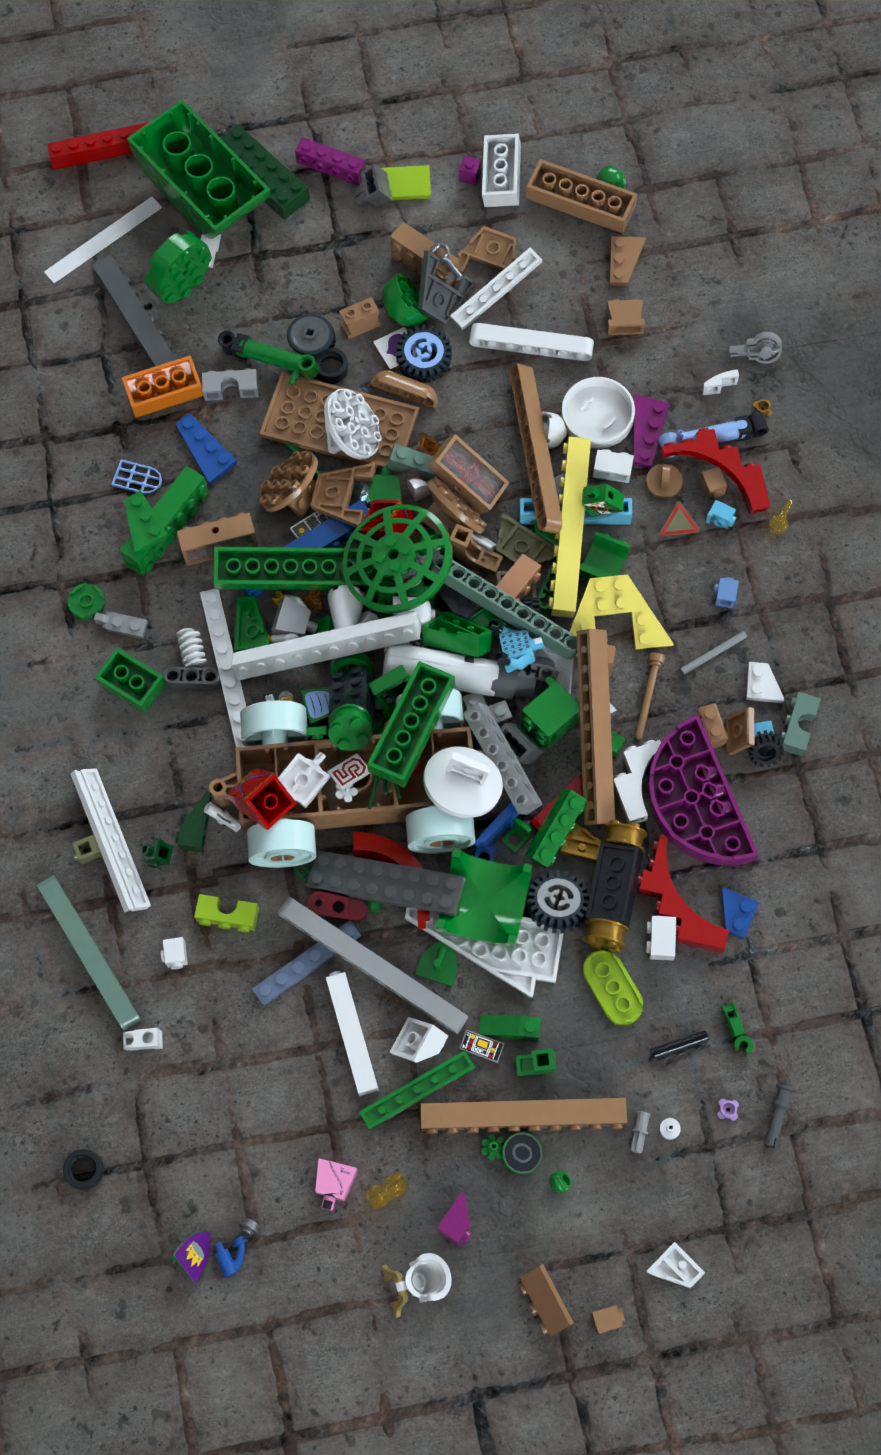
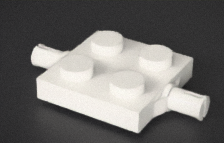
M319 752L314 760L306 759L298 753L278 777L292 798L305 808L330 779V775L319 766L324 758H326L322 752Z

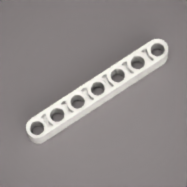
M474 323L472 325L469 343L475 347L579 361L591 360L594 341L588 337Z

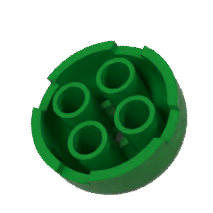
M399 273L391 278L382 290V302L386 313L401 326L408 328L419 326L430 316L418 309L419 292L415 289L416 285L405 275Z

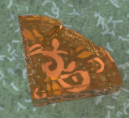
M320 591L302 593L303 600L308 607L318 611L323 610Z

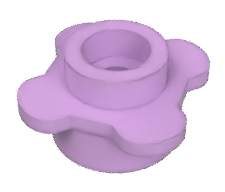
M721 1099L718 1103L720 1106V1111L717 1114L720 1119L729 1118L735 1121L738 1118L736 1112L739 1103L736 1100L726 1101Z

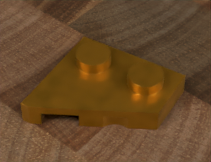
M576 823L574 828L565 837L566 842L562 846L560 854L596 863L600 842L602 841L592 836L586 828H582Z

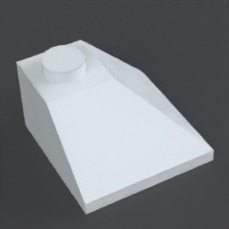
M408 1017L390 1053L417 1063L439 1054L448 1035L432 1024Z

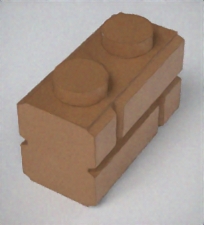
M716 703L699 707L696 715H699L713 749L726 745L728 737Z

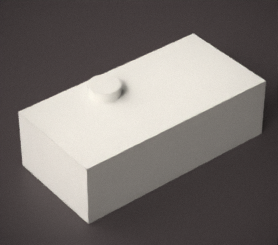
M519 134L484 136L482 179L484 207L519 205L521 162Z

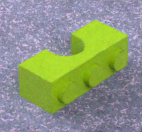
M199 894L194 917L200 925L210 926L215 924L222 929L234 927L238 928V931L246 933L249 930L255 931L259 912L257 903L238 900L237 907L232 913L223 914L220 912L221 901L219 897Z

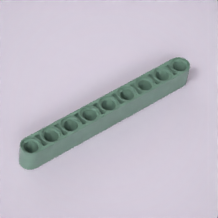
M444 555L436 556L433 561L431 571L437 575L441 571V568L438 566L443 565ZM452 560L451 568L444 584L518 630H527L531 638L542 637L544 646L563 658L573 659L576 656L577 637Z
M54 874L37 884L39 891L123 1031L139 1022L141 1018Z

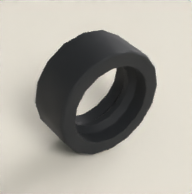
M332 347L316 355L315 361L319 367L317 377L322 382L335 384L346 377L348 373V360L345 353L340 349ZM335 358L341 361L342 367L337 372L326 373L322 371L321 363L326 359Z
M79 1149L69 1154L65 1159L63 1176L72 1187L80 1190L91 1189L102 1179L104 1165L101 1158L93 1151ZM82 1157L90 1158L95 1164L93 1177L85 1182L77 1181L71 1171L73 1163Z

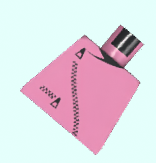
M319 1158L315 1193L324 1196L321 1205L322 1209L333 1211L335 1200H346L357 1175V1168Z

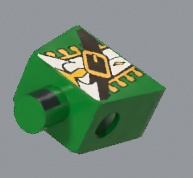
M608 484L587 485L583 488L582 505L590 516L623 512L624 494Z

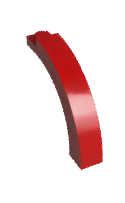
M354 832V857L423 869L419 861L400 844L376 834ZM417 909L418 929H426V921H430V912Z

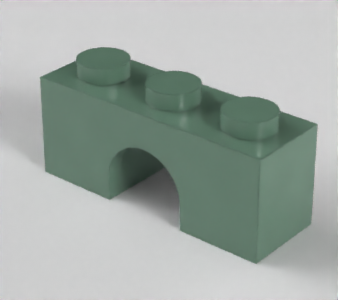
M396 443L390 451L386 468L402 474L406 470L416 471L421 474L420 479L426 482L435 476L439 478L427 467L433 456Z
M798 692L796 698L792 697L789 707L792 709L791 715L787 714L784 723L787 726L786 732L782 731L780 737L784 751L803 757L811 733L803 731L799 727L798 722L801 720L814 721L821 698Z

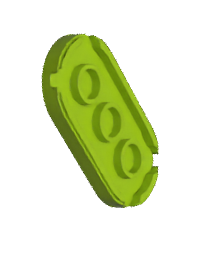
M605 950L591 953L583 965V976L606 1017L617 1025L634 1023L642 1013L643 999L621 960L614 953Z

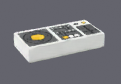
M316 511L290 527V531L297 539L327 521L328 518L325 514Z

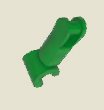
M734 1001L727 1006L721 1005L732 1037L736 1039L734 1051L739 1050L741 1044H745L747 1046L745 1051L746 1057L750 1056L753 1050V1041L745 1036L746 1032ZM734 1012L735 1017L729 1018L728 1013Z

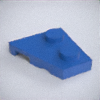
M723 887L721 893L723 896L724 927L729 930V934L744 939L759 902Z

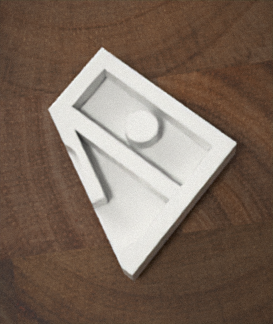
M749 662L746 700L784 702L782 692L768 663Z

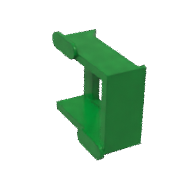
M403 665L369 683L373 695L384 709L383 716L386 721L390 719L396 707V701L388 704L382 694L404 681L408 683L411 675L407 673Z

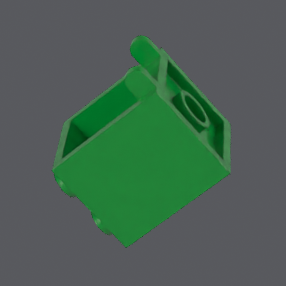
M552 677L546 678L545 682L548 686L545 687V691L522 710L521 721L522 727L528 733L531 732L535 736L534 739L546 749L550 748L580 722L579 703Z

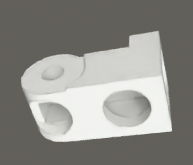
M158 1028L124 1032L123 1049L130 1051L163 1049L162 1031Z

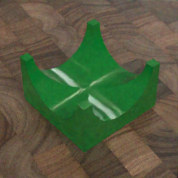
M453 848L449 874L464 876L466 881L456 917L440 914L436 923L437 932L516 950L532 875V865L525 863L523 865H509L492 862L468 855L460 849Z

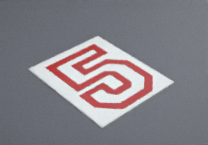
M357 753L327 771L341 790L370 774L367 765Z

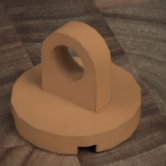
M659 464L648 472L646 488L655 498L662 500L671 499L681 491L682 475L674 466Z

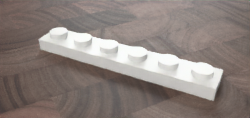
M530 247L450 315L451 319L463 331L542 263V259Z

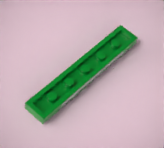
M464 1050L364 1108L359 1113L370 1131L475 1069V1066Z

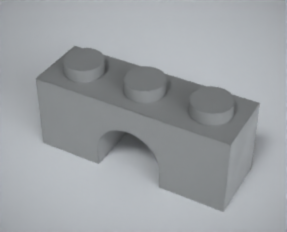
M246 368L236 371H208L207 373H202V390L205 401L223 400V391L229 386L237 387L241 398L259 397L256 369Z

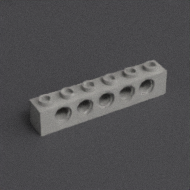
M477 703L465 711L463 715L485 755L498 768L502 777L503 787L517 812L527 815L543 805L488 706Z

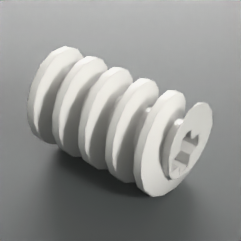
M184 628L178 631L176 636L180 645L179 649L184 667L200 668L207 663V660L201 659L205 657V653L200 652L204 649L202 645H199L202 643V639L198 638L201 634L192 628Z

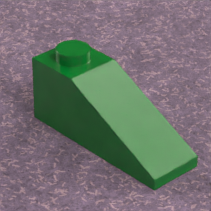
M481 1015L479 1034L490 1037L539 1042L541 1018L521 1015Z

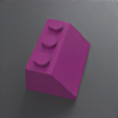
M463 1192L460 1193L437 1227L438 1233L458 1248L461 1244L465 1246L471 1237L466 1197Z

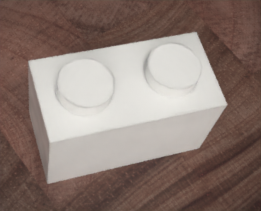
M607 449L597 450L593 477L629 483L634 455L625 452L615 453Z
M652 916L650 922H647V934H650V941L646 942V953H650L649 959L674 960L676 917Z

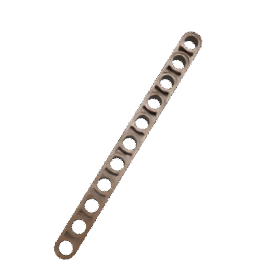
M514 363L510 368L509 375L537 526L540 531L558 534L562 529L563 523L533 368Z

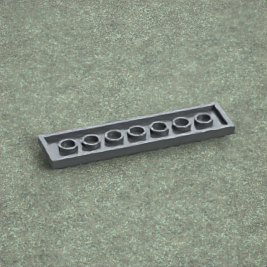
M317 850V857L314 859L306 885L308 889L456 917L466 881L464 876Z

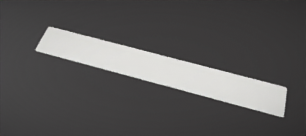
M150 197L48 268L44 273L53 283H56L159 211L162 206L153 197Z

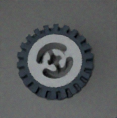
M552 871L548 872L547 877L542 874L540 875V880L536 878L534 885L531 884L527 901L528 913L531 915L532 921L537 920L536 925L538 927L544 925V930L547 932L549 928H552V933H556L557 929H560V933H565L567 928L570 932L573 931L574 926L578 928L580 923H583L585 920L590 897L589 893H587L586 885L582 887L583 881L581 879L576 881L577 876L572 875L569 878L568 872H565L564 876L560 875V871H556V875H553ZM559 894H562V899L559 901L558 909L554 910L555 904L558 902Z

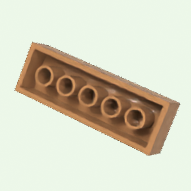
M542 159L539 160L526 186V199L622 234L637 202V193Z

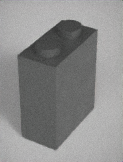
M505 723L500 728L520 764H533L546 751L520 724Z

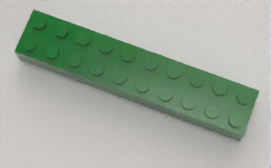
M214 547L215 589L331 590L332 588L336 590L338 586L346 585L342 567L345 548ZM350 548L347 568L357 563L358 548ZM364 548L362 561L371 558L373 548ZM393 552L390 559L397 558L399 552ZM373 565L364 568L367 577L373 581L378 571ZM358 571L349 575L353 586L358 587L359 591L369 590L370 587L362 580ZM383 577L380 586L395 587L396 584L392 578Z

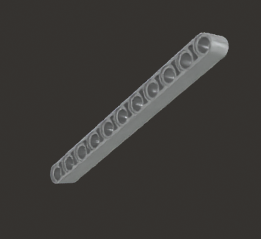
M287 897L278 910L277 914L281 918L451 1032L458 1035L469 1017L465 1013L293 898Z

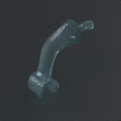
M355 481L354 486L358 490L362 488L360 500H366L371 506L372 501L368 498L369 484L364 481Z

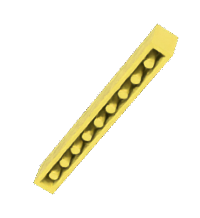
M569 436L568 442L563 445V454H566V458L562 460L561 465L564 477L560 478V488H563L562 494L559 493L558 498L559 505H561L563 524L561 531L555 534V539H558V545H554L553 556H556V563L553 562L552 574H555L554 580H551L550 591H553V598H549L548 609H552L551 616L574 618L576 612L585 508L582 505L583 488L587 486L591 439Z

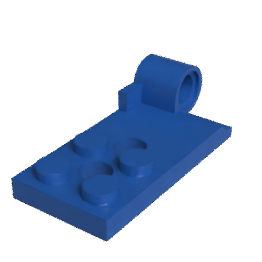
M512 802L475 841L474 857L487 856L490 859L489 861L494 862V853L498 850V847L493 843L509 826H514V820L520 815Z

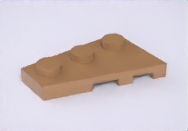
M611 236L610 286H628L637 260L645 245L646 237Z

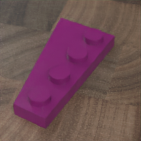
M634 394L633 465L651 469L669 403Z

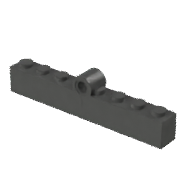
M111 255L92 264L95 275L152 366L155 367L179 359L176 353H172L169 341L163 339L162 336L164 334L159 326L156 327L154 324L159 318L156 301L152 298L138 299L137 290L134 286L131 287L129 285L130 280L127 274H122L120 263L118 260L114 261Z

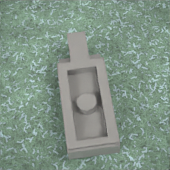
M107 612L106 615L96 613L94 617L95 623L103 625L102 628L106 629L107 632L138 639L144 638L148 625V620L114 612Z

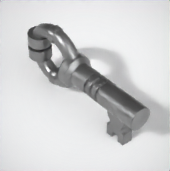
M436 242L434 246L430 247V252L434 254L437 252L436 249L439 250L441 247L446 251L439 263H444L450 270L449 275H446L444 279L447 280L448 284L454 278L461 280L463 275L449 259V246Z

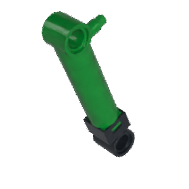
M228 330L221 332L218 336V343L227 355L234 354L237 358L244 360L250 358L293 371L289 381L291 386L295 384L300 374L307 379H312L319 373V367L314 357L309 354H296L253 341L249 336L239 333L235 337L234 333Z

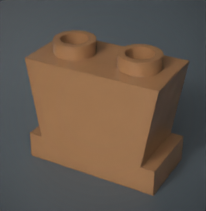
M372 297L339 311L344 320L340 322L341 327L348 340L380 326L378 319L379 310Z
M614 299L607 301L608 335L643 334L645 327L644 318H641L643 300Z

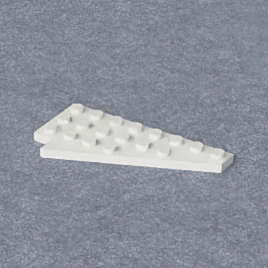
M407 908L405 919L418 927L417 909ZM430 912V921H426V929L422 930L529 998H533L536 980L556 983L563 933H560V929H557L556 933H552V928H549L547 932L544 930V925L541 927L536 925L537 920L533 922L531 918L522 917L516 950L438 933L436 923L440 914Z

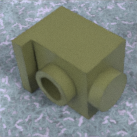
M94 834L72 843L74 850L71 851L75 861L79 860L81 864L103 857ZM86 850H91V852L84 854Z

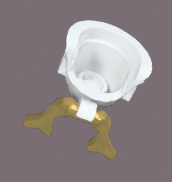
M426 1253L420 1255L415 1261L410 1262V1269L406 1272L405 1281L399 1271L391 1270L387 1265L381 1266L384 1281H389L393 1278L399 1294V1300L391 1302L394 1318L401 1316L402 1307L408 1301L406 1290H409L412 1296L418 1297L420 1303L440 1300L448 1294L451 1287V1273L448 1265L440 1256Z

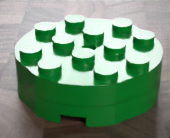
M185 231L186 234L182 236L176 233L169 237L150 259L149 263L152 265L150 273L145 272L144 282L148 289L165 303H174L183 297H189L192 289L203 282V276L212 260L207 244L190 231Z

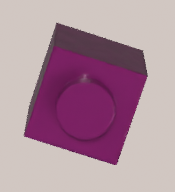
M464 155L459 168V182L476 186L481 172V159Z

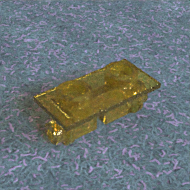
M394 1172L383 1180L386 1187L382 1188L381 1184L378 1183L367 1190L368 1193L365 1196L374 1210L385 1206L389 1200L403 1194L409 1188L400 1172L397 1174Z

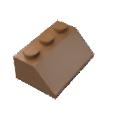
M543 1264L520 1277L521 1283L518 1284L524 1296L528 1294L531 1300L528 1305L534 1315L538 1314L541 1322L538 1324L544 1335L548 1333L549 1337L574 1323Z

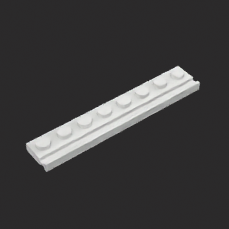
M97 769L74 770L71 773V777L124 912L148 909L151 906Z

